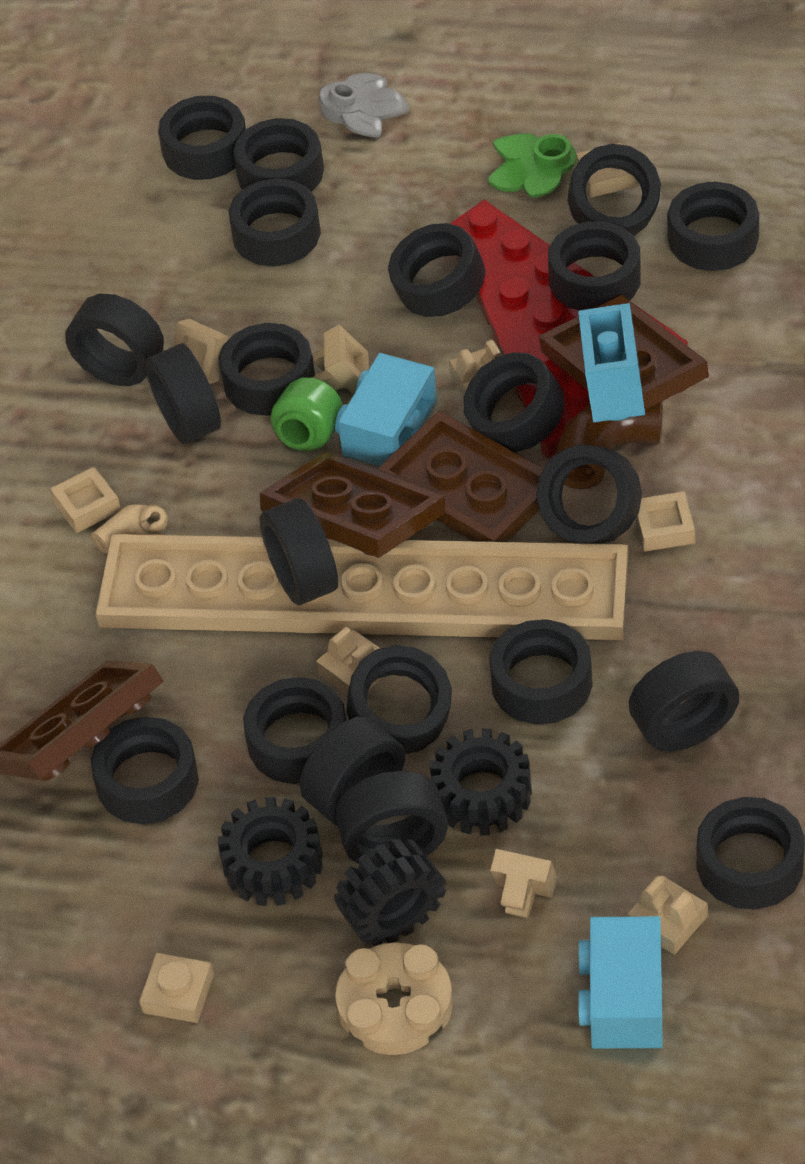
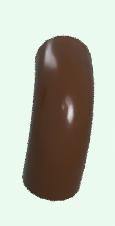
M663 401L646 409L645 415L634 416L625 421L607 420L593 422L591 405L588 404L565 425L555 455L565 448L580 444L609 449L628 443L660 444L662 437ZM596 464L578 466L570 472L564 485L575 489H589L597 486L604 478L605 468Z

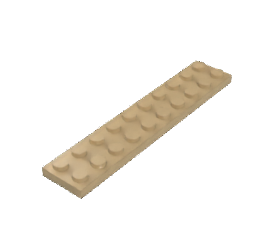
M111 534L96 611L99 628L337 634L344 627H347L351 631L354 629L359 634L500 637L507 629L525 621L548 619L565 623L587 640H624L628 545L405 540L388 553L377 558L366 555L360 550L335 540L327 539L337 568L338 588L332 593L298 606L291 601L280 584L269 560L262 537Z

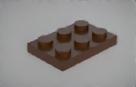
M623 295L596 307L630 303L645 410L709 377L707 360ZM578 316L540 335L539 341L541 352L588 390Z
M440 410L377 469L378 471L444 495L445 514L436 520L475 542H508L539 511L536 494L539 476L544 469Z
M329 451L322 453L259 493L261 511H266L296 498L303 499L315 513L327 539L335 540L360 550L366 555L377 558L388 553L445 514L444 495Z
M106 660L0 744V774L47 781L62 773L69 766L70 761L68 758L81 747H91L103 740L111 732L109 727L111 723L123 714L129 715L140 710L151 700L152 697L149 693L164 682L154 665Z

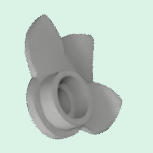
M358 73L349 76L344 82L339 81L326 84L321 88L318 97L321 112L325 118L335 123L345 124L352 132L380 138L382 119L408 114L410 107L400 93L386 87L387 79L373 73Z

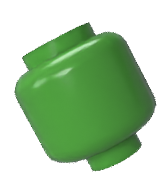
M304 377L297 379L287 386L274 404L270 418L272 429L279 440L292 449L312 452L322 448L335 432L336 417L342 407L341 398L334 388L322 380Z

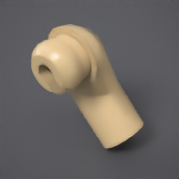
M128 505L91 534V538L97 548L107 554L111 534L162 535L167 527V513L158 505Z

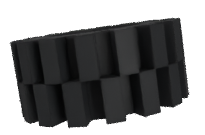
M482 728V737L474 738L473 729L463 731L464 741L459 742L455 735L446 740L447 750L439 746L435 752L436 761H431L430 778L435 782L440 793L448 825L454 828L460 821L461 832L470 835L473 826H479L480 836L490 835L489 826L496 824L499 833L507 830V818L509 817L517 823L523 818L522 809L528 810L531 803L530 762L528 755H523V746L517 740L510 745V736L503 732H500L497 739H493L492 729ZM478 772H489L502 778L501 784L487 791H471L460 785V782L465 777Z
M265 797L266 807L258 808L255 799L247 802L248 813L244 814L239 808L231 813L233 824L224 821L221 827L222 836H218V847L224 877L227 878L228 886L233 892L238 889L239 897L247 902L254 893L256 904L266 906L268 897H274L276 906L286 904L284 894L291 893L293 898L297 900L304 896L302 884L309 889L316 884L315 873L321 875L323 867L321 858H323L317 824L314 818H309L308 810L301 806L295 811L294 801L284 799L282 806L277 807L275 797ZM269 841L286 842L292 847L289 854L273 862H259L250 857V852L255 847Z
M400 839L392 840L389 849L384 844L374 847L375 855L369 858L366 853L358 858L361 865L357 868L350 866L344 873L348 880H341L337 884L336 889L339 893L334 895L337 908L357 936L367 945L370 942L374 946L381 945L384 939L388 943L398 941L399 933L403 932L406 936L413 933L414 929L412 926L417 922L422 925L430 918L426 913L428 911H437L441 905L437 899L445 896L446 889L443 886L446 885L444 877L420 845L415 844L413 840L407 839L404 844Z

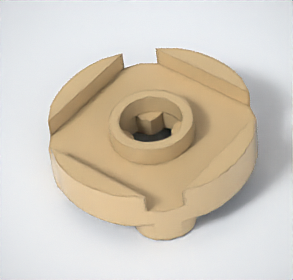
M385 943L369 949H357L346 959V968L340 975L336 986L337 1011L344 1030L349 1036L351 1032L354 1037L362 1040L363 1047L375 1053L386 1055L414 1052L430 1043L429 1036L435 1033L441 1024L444 1029L450 1020L453 1009L451 981L447 970L438 961L437 953L433 948L422 944ZM394 989L401 990V992H406L410 995L402 997L400 999V1006L389 1007L387 999L380 998L387 991Z

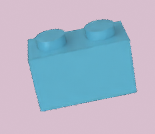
M630 303L578 311L585 375L593 422L620 421L628 417L645 415Z
M379 352L370 369L364 370L361 373L357 382L356 392L349 404H344L337 414L335 431L340 434L342 456L381 466L425 424L437 403L434 367Z
M660 916L590 917V940H579V975H590V990H579V1026H591L592 1049L663 1048Z

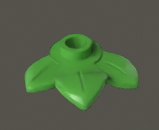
M529 133L501 137L493 141V146L505 159V162L488 177V184L504 192H517L525 189L526 194L530 198L547 195L560 185L562 175L574 168L576 164V151L570 141L559 134H548L540 138Z

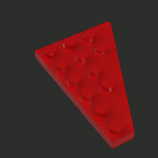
M484 199L450 224L462 227L473 238L483 259L486 273L483 286L476 294V298L487 324L493 330V338L497 347L501 349L503 355L518 352L530 353L545 363L564 391L565 408L559 424L546 439L540 442L542 454L550 459L556 453L565 425L580 410L590 404L587 389L541 352L539 336L578 317L579 312L578 310L568 308L557 300L549 287L548 249L550 245ZM575 262L567 267L575 274L595 277ZM646 313L648 316H650L657 323H659L661 326H663L665 329H667L670 333H672L674 336H676L679 340H681L688 346V341H686L684 338H682L674 331L666 327L664 324L656 320L654 317ZM527 383L515 387L518 398L523 401L525 409L535 396L537 384Z

